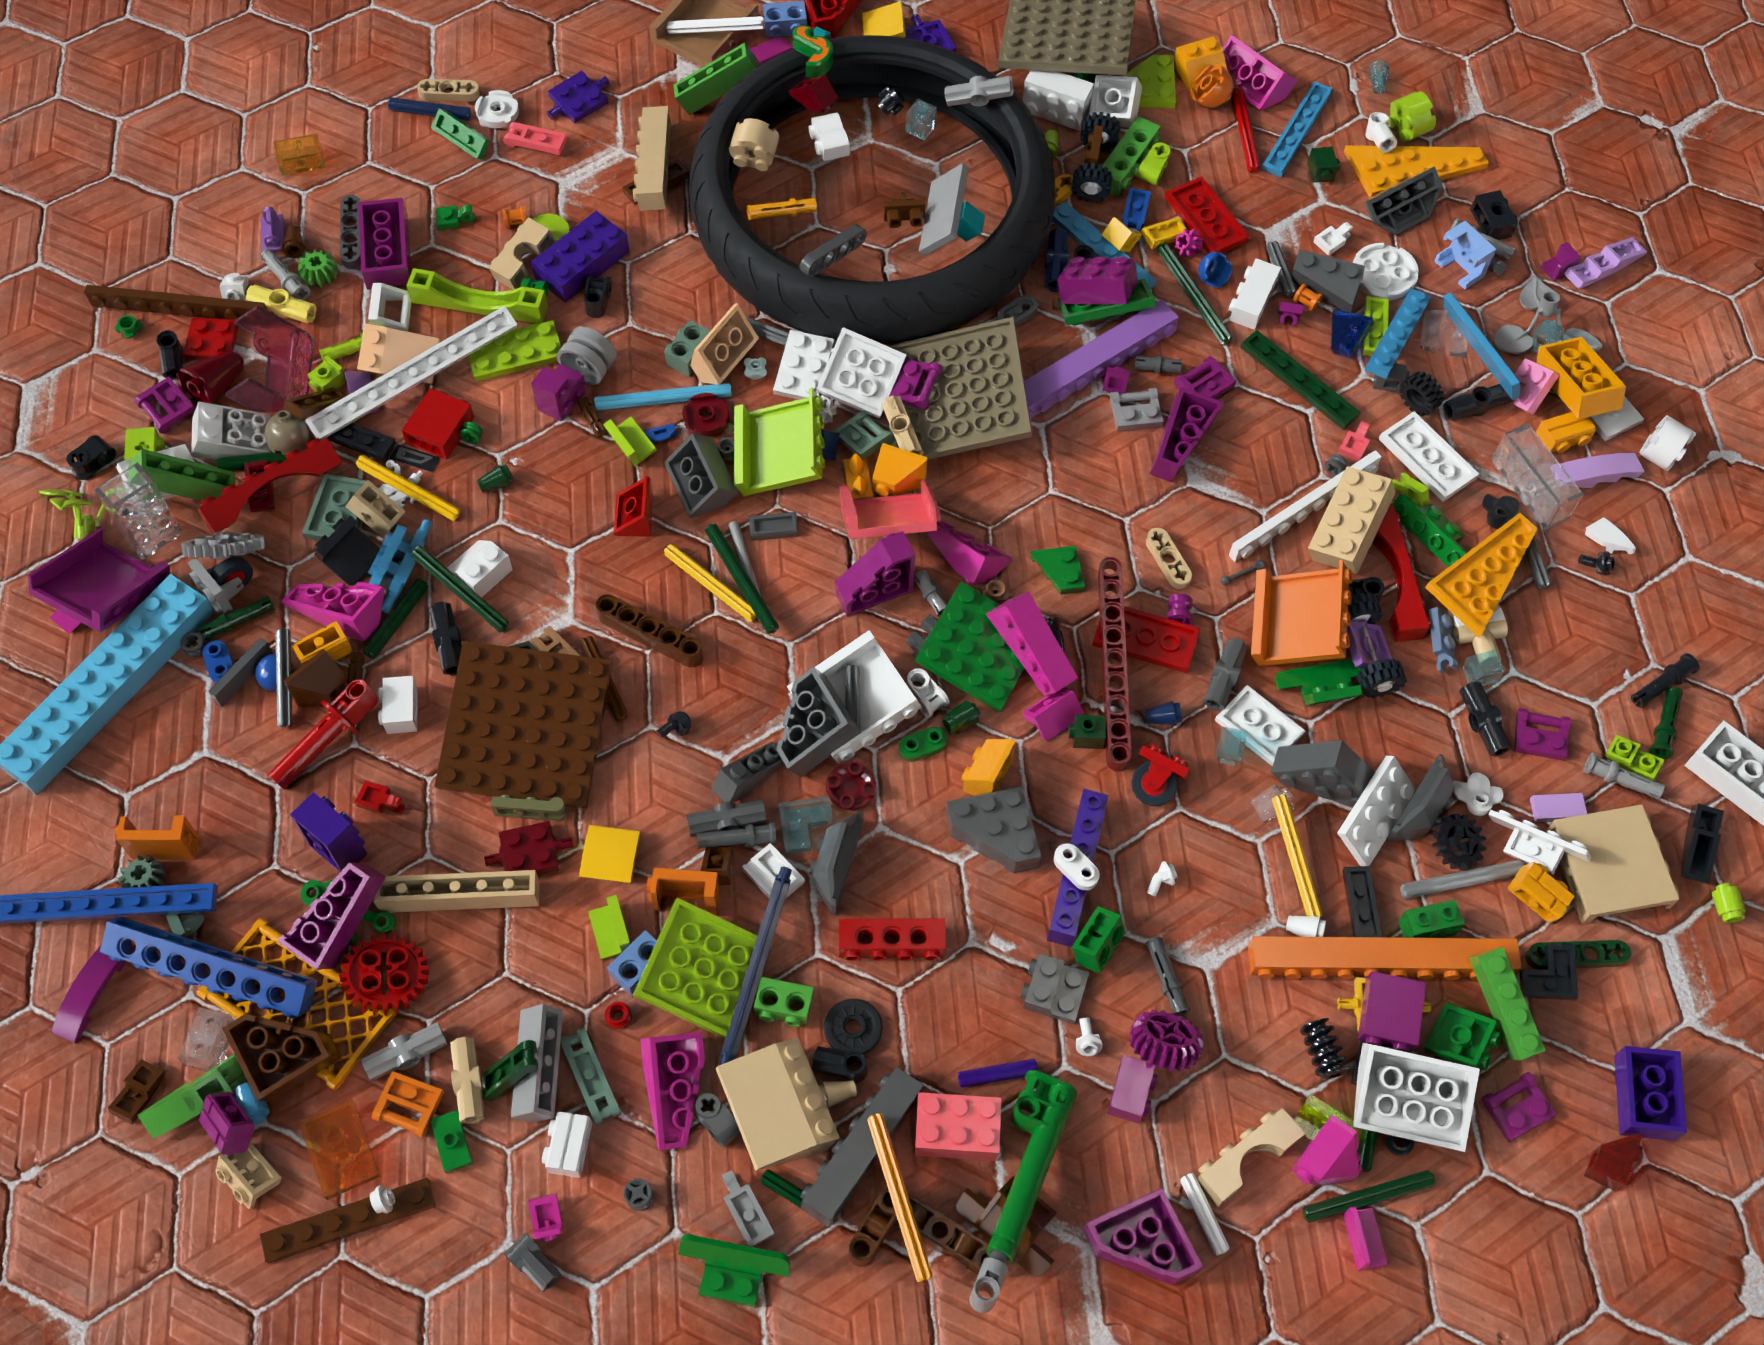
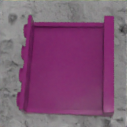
M99 528L28 575L29 594L101 633L138 607L170 575V565L161 561L154 567H151L105 543L103 541V530Z

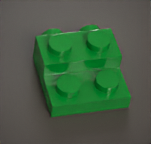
M1445 1002L1424 1046V1050L1426 1053L1451 1061L1452 1063L1486 1071L1491 1061V1055H1488L1491 1047H1498L1501 1040V1032H1498L1496 1020Z

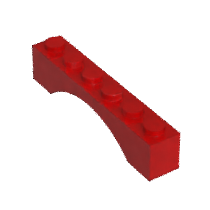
M318 437L306 444L307 449L301 452L296 449L285 456L287 460L280 464L276 460L264 467L265 472L259 475L254 472L243 478L245 483L238 487L232 484L223 489V495L216 499L212 495L201 501V507L197 511L212 535L235 524L245 502L255 491L267 483L288 476L307 475L320 477L324 473L338 467L342 461L329 440L325 438L321 441Z
M1391 503L1372 542L1385 556L1396 577L1398 588L1397 603L1389 623L1395 642L1424 639L1428 629H1430V617L1425 614L1424 597L1422 594H1419L1417 587L1418 577L1416 573H1413L1411 567L1412 557L1406 550V537L1404 532H1401L1399 526V514L1395 512L1393 503Z

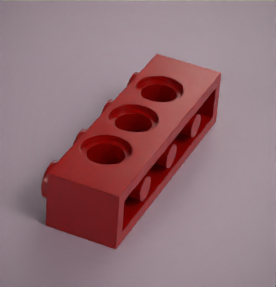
M945 918L839 919V958H844L847 961H857L860 958H871L874 961H883L887 958H897L901 961L924 958L928 961H935L945 957ZM869 937L872 942L864 945L859 942V939ZM888 937H895L899 942L891 945L885 940ZM914 937H922L925 942L923 944H915L912 942V939Z

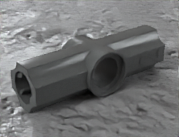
M1238 638L1228 639L1221 659L1216 663L1210 678V686L1203 700V703L1212 710H1223L1231 689H1234L1242 669L1240 666L1248 649V645L1243 640Z
M763 800L738 805L733 802H723L711 810L686 814L691 837H696L698 832L735 830L748 826V824L754 826L767 823Z

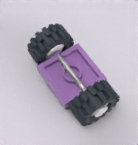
M1360 593L1359 596H1356L1354 594L1352 595L1351 605H1348L1351 624L1347 626L1351 659L1355 667L1362 668L1357 673V678L1363 695H1366L1368 698H1376L1378 695L1383 697L1384 694L1388 693L1389 695L1392 694V691L1400 690L1399 687L1405 686L1404 684L1407 682L1400 661L1392 659L1381 627L1374 625L1376 624L1375 621H1379L1380 617L1383 616L1376 595Z

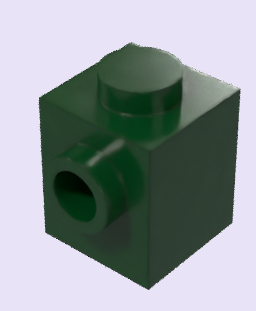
M1333 147L1311 148L1307 165L1313 183L1334 181L1336 172L1340 169V162L1335 156Z
M1075 714L1073 724L1068 726V738L1073 739V748L1103 749L1106 739L1105 715Z

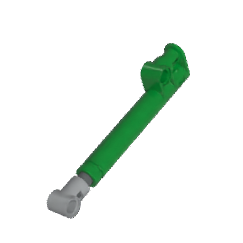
M1030 1070L1026 1073L1025 1080L1027 1084L1025 1089L1019 1093L1011 1113V1121L1014 1126L1032 1135L986 1249L989 1258L984 1259L970 1293V1305L975 1311L980 1313H987L992 1310L999 1297L1008 1272L1007 1264H1011L1014 1261L1017 1249L1021 1243L1077 1097V1091L1072 1085L1037 1070ZM1021 1110H1026L1031 1115H1026L1022 1113ZM978 1291H986L991 1298L981 1297Z

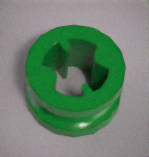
M465 422L459 435L464 441L477 444L480 441V436L483 434V429L475 423Z

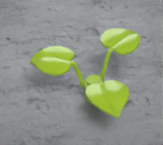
M66 489L39 490L42 499L52 495L67 497L50 498V502L60 511L71 506L73 507L75 518L74 538L84 539L95 532V526H100L101 517L111 497L131 494L128 489H114L107 492L97 517L93 520V515L82 514L81 505L94 506V503L76 499L75 497L83 496V493Z

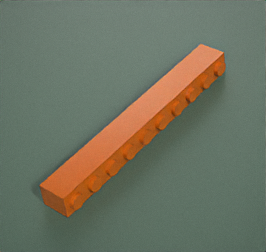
M1252 936L1248 944L1250 975L1258 976L1261 979H1270L1274 976H1285L1287 979H1297L1301 976L1325 979L1328 976H1338L1339 979L1347 980L1354 978V976H1364L1366 978L1372 971L1402 978L1417 977L1419 980L1444 977L1445 980L1453 981L1461 977H1470L1471 980L1478 981L1468 957L1499 947L1504 948L1515 976L1522 969L1517 939Z

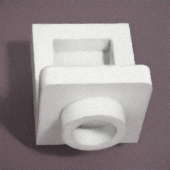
M230 273L224 276L219 286L222 298L246 301L245 290L249 284L247 275Z

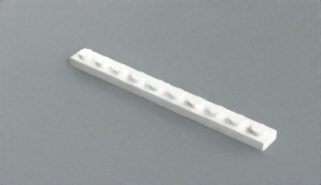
M503 306L309 417L305 422L315 438L319 437L320 440H323L517 328L518 324L507 308Z

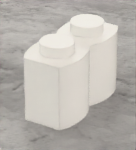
M838 113L811 118L812 125L809 126V134L811 139H815L816 153L821 155L823 161L850 155L849 140Z

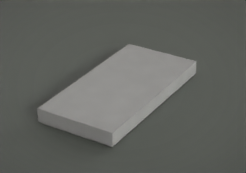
M964 163L931 182L919 246V253L923 256L957 238L968 174V166Z

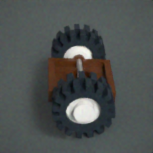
M1094 112L1092 116L1090 114L1087 115L1082 123L1080 140L1083 141L1082 144L1084 146L1087 145L1084 166L1079 165L1078 169H1075L1071 187L1074 195H1079L1078 199L1080 200L1085 198V202L1092 200L1093 203H1096L1097 199L1101 202L1103 198L1106 199L1108 197V194L1110 195L1113 179L1111 171L1108 172L1107 167L1102 168V164L1097 166L1100 149L1101 152H1105V148L1110 151L1112 147H1116L1119 141L1120 122L1119 120L1116 121L1115 116L1110 118L1111 114L1109 113L1103 115L1104 112H1100L1097 115Z

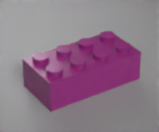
M403 198L358 202L361 273L367 290L372 289L373 283H384L393 287L407 285L411 275L408 214Z

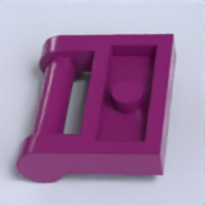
M1209 356L1203 360L1201 365L1190 372L1174 378V384L1178 389L1184 387L1216 399L1233 388L1236 380L1213 357ZM1207 371H1212L1211 373L1207 374L1195 383H1190L1192 380L1196 379L1203 373Z
M905 359L889 397L892 395L900 396L904 405L926 409L930 402L928 398L935 381L943 371L942 365L936 362L929 364ZM925 374H928L920 395H917Z
M170 377L142 392L134 400L136 405L141 409L143 408L154 421L155 428L161 434L167 433L174 424L195 412L193 404ZM153 399H156L168 413L167 416L162 418L152 406L151 401Z
M1519 708L1516 715L1514 752L1564 761L1568 753L1570 717L1561 716V718L1530 713L1527 709ZM1526 722L1557 727L1558 732L1526 727Z
M1529 1072L1521 1075L1520 1080L1494 1094L1488 1093L1482 1097L1484 1106L1508 1142L1557 1115L1538 1088L1534 1076ZM1523 1090H1526L1530 1097L1505 1111H1502L1499 1107L1500 1103Z

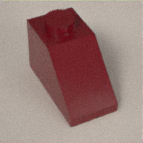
M826 75L803 80L788 91L794 99L811 112L821 110L823 113L832 108V102L838 99Z

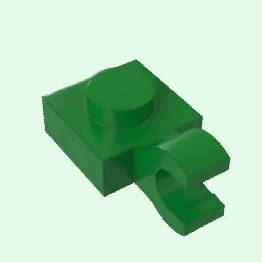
M457 205L435 208L438 231L460 228V223L462 222L471 223L475 221L472 205H464L460 210Z

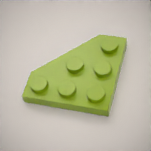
M1152 55L1128 72L1127 75H1124L1127 77H1138L1142 92L1139 107L1175 108L1174 55Z

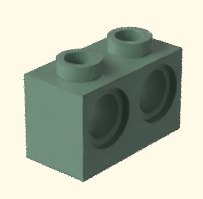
M689 320L685 327L679 329L674 341L666 346L664 351L666 366L690 377L694 372L690 366L694 350L711 330Z

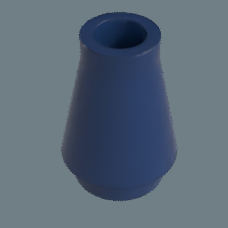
M1170 701L1157 707L1146 709V723L1176 725V723L1182 722L1180 703Z

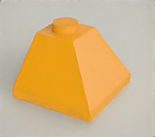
M883 443L872 478V491L881 496L904 495L920 489V479H924L926 483L928 457Z

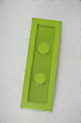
M1366 296L1364 301L1362 352L1364 356L1373 355L1388 328L1389 299Z

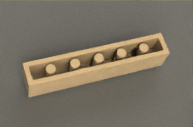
M668 106L643 107L642 117L638 119L641 131L637 132L640 145H636L637 157L639 159H635V168L638 174H634L636 188L633 189L634 202H638L640 211L666 209L671 137Z
M535 870L386 876L374 897V903L379 912L385 911L389 913L539 906L540 882Z

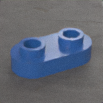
M218 640L209 642L203 648L202 654L209 677L216 684L234 665L230 651L224 642ZM220 670H225L223 673L218 674Z

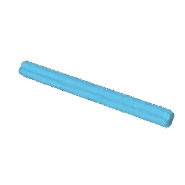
M723 383L720 385L714 384L598 396L594 398L596 410L691 401L690 398L700 393H712L717 398L730 397L732 390L730 383Z

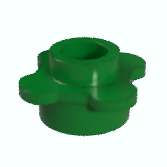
M132 315L120 317L115 326L116 332H121L127 339L133 338L137 331L143 328L142 322H137Z

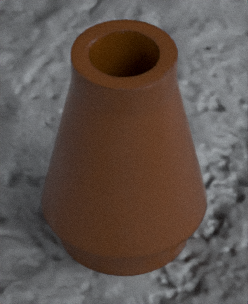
M296 226L287 228L282 244L283 252L290 258H298L305 251L300 229Z

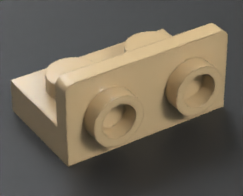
M251 1142L248 1150L232 1155L220 1154L216 1166L218 1179L222 1183H227L232 1189L235 1199L241 1204L244 1203L249 1210L255 1206L258 1197L281 1182L279 1174Z

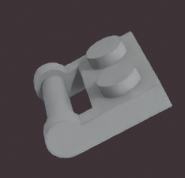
M1149 388L1148 391L1110 393V403L1117 432L1163 426L1157 388ZM1149 400L1150 403L1120 406V403Z

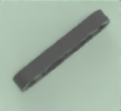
M347 195L340 202V257L343 265L348 269H355L361 265L358 202H360V199L355 195ZM350 205H353V206H352L353 212H350V210H349ZM350 220L357 221V223L353 226L346 225V223ZM348 238H357V240L354 243L346 242ZM350 252L354 254L352 259H350Z
M857 224L852 225L808 253L800 263V271L809 277L815 276L860 247L866 239L867 231Z

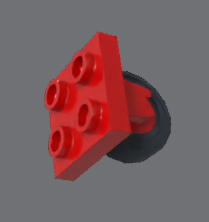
M1150 744L1149 748L1143 745L1139 752V755L1147 760V762L1141 764L1134 772L1131 781L1132 790L1136 798L1142 803L1150 806H1161L1169 802L1175 795L1178 787L1177 776L1187 781L1191 770L1187 768L1188 762L1176 756H1173L1172 759L1164 756L1166 752L1153 744Z

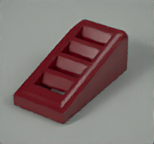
M269 461L245 463V477L254 472L257 475L265 472L264 467L269 464ZM273 481L258 489H267L266 491L254 492L249 498L251 513L275 509ZM266 497H268V500L257 501V502H256V500H255V499H260V498H266Z

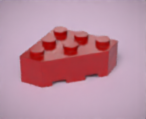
M800 0L804 1L809 27L813 28V30L815 27L830 32L831 37L836 36L862 2V0Z

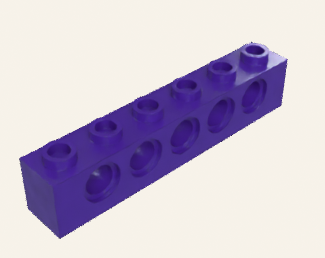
M1083 789L1070 844L1075 845L1093 863L1109 795ZM1068 853L1067 858H1072V855ZM1083 871V872H1082V875H1083V876H1085V877H1090V873H1089V872H1087V871ZM1064 874L1062 875L1047 941L1072 947L1086 890L1077 888Z

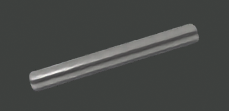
M1515 860L1404 883L1400 887V892L1404 899L1514 877L1524 864L1521 860Z

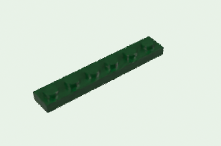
M1258 330L1241 343L1240 348L1342 430L1359 417V410Z

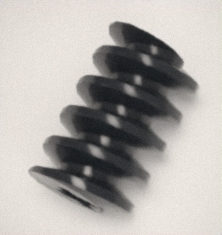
M1329 1018L1312 1021L1300 1029L1301 1035L1307 1036L1304 1039V1044L1311 1046L1307 1051L1309 1056H1315L1311 1060L1312 1065L1318 1067L1315 1070V1074L1322 1077V1080L1336 1078L1351 1070L1350 1066H1341V1063L1347 1057L1337 1056V1053L1343 1047L1333 1045L1339 1039V1036H1330L1329 1033L1335 1029V1026L1325 1024L1329 1021Z

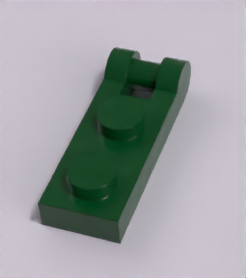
M526 1040L521 1042L482 1074L483 1099L495 1100L527 1073L538 1070V1060L534 1057V1054L537 1052L535 1041Z

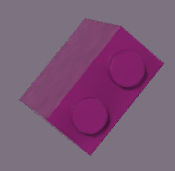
M1372 971L1365 980L1358 1040L1365 1041L1367 1044L1381 1047L1383 1045L1392 1047L1394 1050L1412 1052L1419 1045L1426 983Z

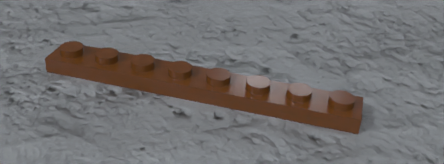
M86 285L84 290L91 306L98 308L137 310L165 315H184L186 317L237 319V321L254 324H268L270 320L269 312L263 302Z

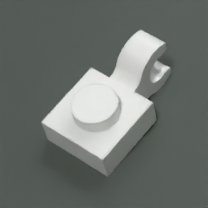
M1348 222L1343 223L1336 230L1330 226L1315 236L1314 243L1329 256L1345 245L1346 239L1351 236L1349 231L1353 227Z

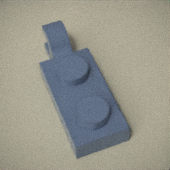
M1439 607L1429 610L1433 653L1437 655V670L1446 674L1447 664L1454 670L1458 669V662L1454 654L1456 644L1452 635L1453 620L1448 613Z

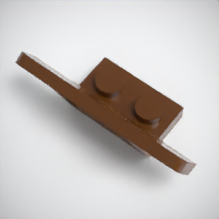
M1014 1176L996 1193L989 1204L985 1203L969 1188L963 1192L956 1204L957 1212L990 1240L1014 1181ZM1039 1197L1014 1258L1019 1265L1035 1277L1043 1275L1055 1261L1033 1243L1057 1213Z

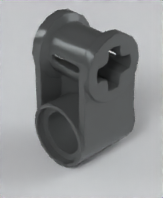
M706 1093L697 1099L696 1117L708 1130L713 1139L722 1148L726 1147L741 1133L734 1114L714 1094ZM706 1105L708 1108L713 1106V1112L711 1113L708 1110L703 1112V1106Z

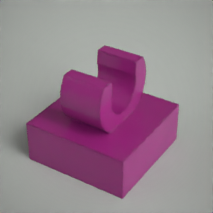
M1281 301L1277 312L1282 314L1279 323L1283 325L1285 317L1289 316L1292 318V326H1295L1298 321L1297 317L1302 315L1304 305Z
M1115 366V368L1107 367L1102 391L1118 392L1119 394L1125 393L1130 371H1126L1124 367Z

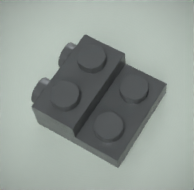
M1039 953L1037 960L1032 959L1029 966L1028 974L1032 975L1030 984L1024 983L1020 997L1025 1000L1023 1009L1075 1024L1089 972L1064 965L1065 961Z

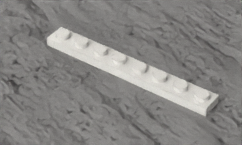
M1375 450L1350 467L1374 474L1379 469L1378 464L1382 456ZM1344 471L1232 544L1229 557L1234 562L1242 557L1244 559L1249 557L1260 545L1262 547L1266 546L1274 536L1284 534L1295 522L1301 523L1309 513L1322 509L1326 502L1332 498Z

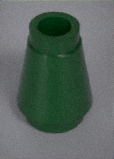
M499 464L478 479L477 482L484 493L510 486L514 478L507 464L502 466Z

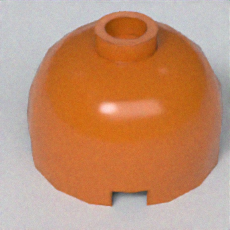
M1216 63L1217 66L1215 67L1212 64L1206 67L1195 80L1197 84L1195 90L1191 89V97L1203 107L1215 108L1226 103L1231 97L1233 79L1231 74L1219 63Z

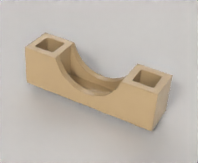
M1283 1108L1276 1113L1273 1110L1269 1111L1260 1119L1262 1125L1257 1129H1254L1252 1126L1240 1135L1241 1142L1236 1146L1230 1143L1219 1152L1220 1159L1215 1163L1209 1160L1198 1169L1201 1174L1197 1180L1202 1190L1217 1208L1243 1186L1240 1176V1164L1244 1156L1255 1151H1266L1281 1157L1305 1135Z

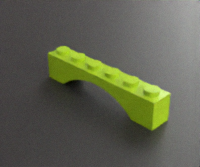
M413 268L407 283L411 302L481 315H489L505 306L514 320L535 324L544 321L548 309L545 290L522 286L509 291H482L457 284L434 271Z

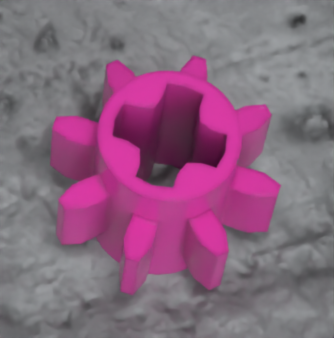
M1183 229V233L1177 236L1175 248L1181 249L1180 255L1195 257V253L1202 250L1203 238L1197 237L1199 231Z

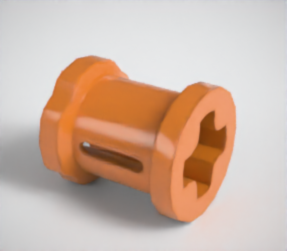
M524 205L513 210L502 209L506 229L512 225L523 224L527 220Z
M1303 283L1294 295L1293 301L1301 302L1313 312L1322 300L1323 294L1315 293Z

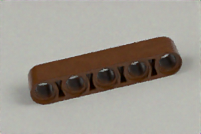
M604 594L597 598L595 603L598 619L604 625L687 667H696L702 663V644L696 637L613 595ZM606 608H612L609 611H603ZM630 618L633 619L632 621H629V622H625V621H624V620L630 619ZM648 629H653L652 632H645ZM668 640H675L672 643H666ZM690 650L696 651V652L693 653V654H688V653H687V652L690 651Z

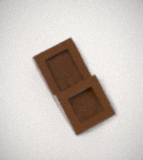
M141 1059L124 1079L125 1087L109 1105V1113L133 1125L138 1118L137 1115L143 1112L157 1090L165 1071Z

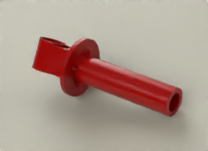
M361 679L352 681L331 704L325 700L320 702L328 710L326 716L267 774L281 788L285 790L343 730L349 729L354 735L359 733L355 725L378 703V695L365 681Z

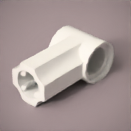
M1374 112L1369 116L1365 136L1367 139L1374 141L1382 153H1388L1396 147L1397 139L1387 125L1388 116L1381 112Z

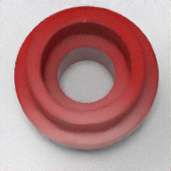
M614 1002L606 1008L604 1017L610 1027L621 1029L630 1023L632 1013L627 1004ZM616 1013H622L623 1017L616 1020L613 1018Z

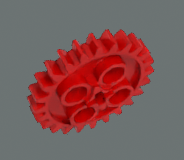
M382 933L380 940H376L373 935L370 937V943L360 940V949L352 946L353 955L345 954L346 963L340 965L342 973L339 974L340 982H342V992H345L347 1001L352 1000L354 1008L362 1004L363 1013L372 1008L373 1016H376L379 1010H383L384 1015L387 1016L389 1009L392 1008L398 1014L399 1006L402 1005L409 1009V1000L418 1002L417 993H425L424 985L429 983L427 976L429 975V966H427V957H423V949H416L415 941L407 945L406 936L398 941L395 933H393L390 939H386L385 933ZM383 954H386V955H387V956H386V964H387V984H388V993H387V994H383V983H382V976H383V972H382V955H383ZM397 959H402V960H403V961L400 962V963H394V962H393V961H395V960H397ZM368 962H376L373 965H365ZM396 983H403V984H404V985H402V986H400V987H395V986H393V985H395ZM370 985L376 986L374 989H366Z

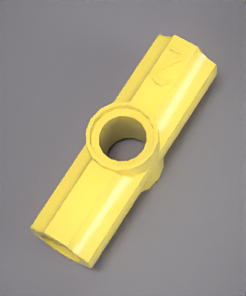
M250 285L245 298L246 301L265 303L267 310L273 312L279 319L292 318L307 324L309 322L312 323L315 319L317 310L315 304L291 297L284 289L270 290L258 285Z

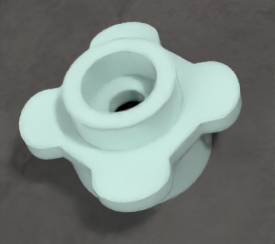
M762 357L759 359L746 358L744 360V365L746 366L744 375L753 380L766 376V359Z

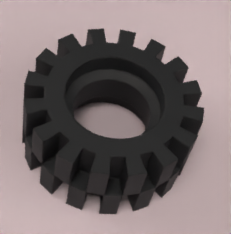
M1417 371L1402 382L1399 392L1402 393L1401 399H1405L1404 404L1410 406V411L1415 410L1418 415L1427 416L1442 404L1444 392L1440 391L1442 387L1436 384L1437 380L1435 378L1431 379L1432 375L1429 373L1426 375L1424 371L1421 373Z

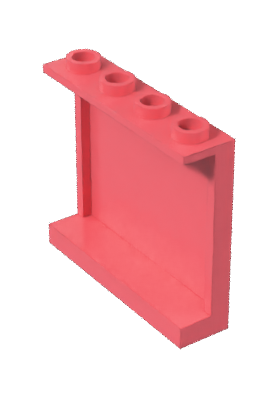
M920 479L921 493L852 499L849 486H839L841 511L849 539L887 536L891 533L897 534L902 531L904 534L937 531V522H941L940 508H937V501L934 500V494L931 493V487L926 485L924 479Z

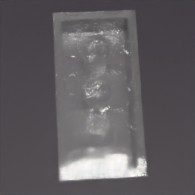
M1528 423L1504 434L1491 459L1496 469L1500 470L1509 486L1516 491L1522 503L1529 508L1535 520L1545 530L1569 520L1584 495Z
M138 462L95 489L125 541L141 560L153 555L158 549L174 541L183 533L155 482Z

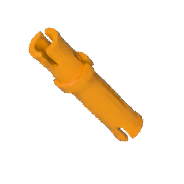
M790 198L789 201L747 206L749 220L783 215L795 217L800 213L817 211L815 198L801 200Z

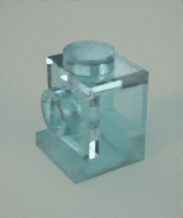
M1543 320L1533 330V352L1538 353L1539 346L1544 345L1546 342L1550 344L1563 341V327L1556 325L1554 320Z

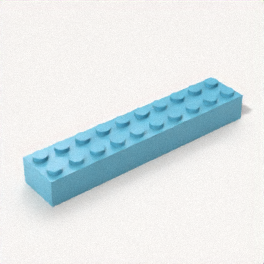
M170 574L0 744V769L38 795L181 648V638L189 632H197L199 630L198 626H202L215 613L208 599Z

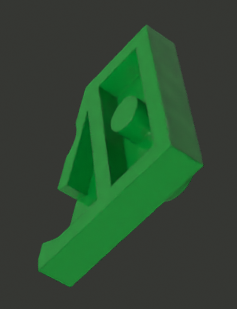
M1076 546L1030 552V559L1033 562H1037L1043 569L1042 573L1048 580L1053 582V586L1060 594L1084 592L1085 584Z

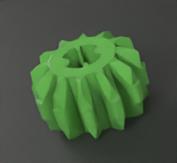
M314 249L313 253L309 254L306 252L305 257L300 258L298 271L302 280L305 283H309L312 287L319 284L322 288L324 283L331 285V279H337V263L332 254H327L324 249L320 252Z

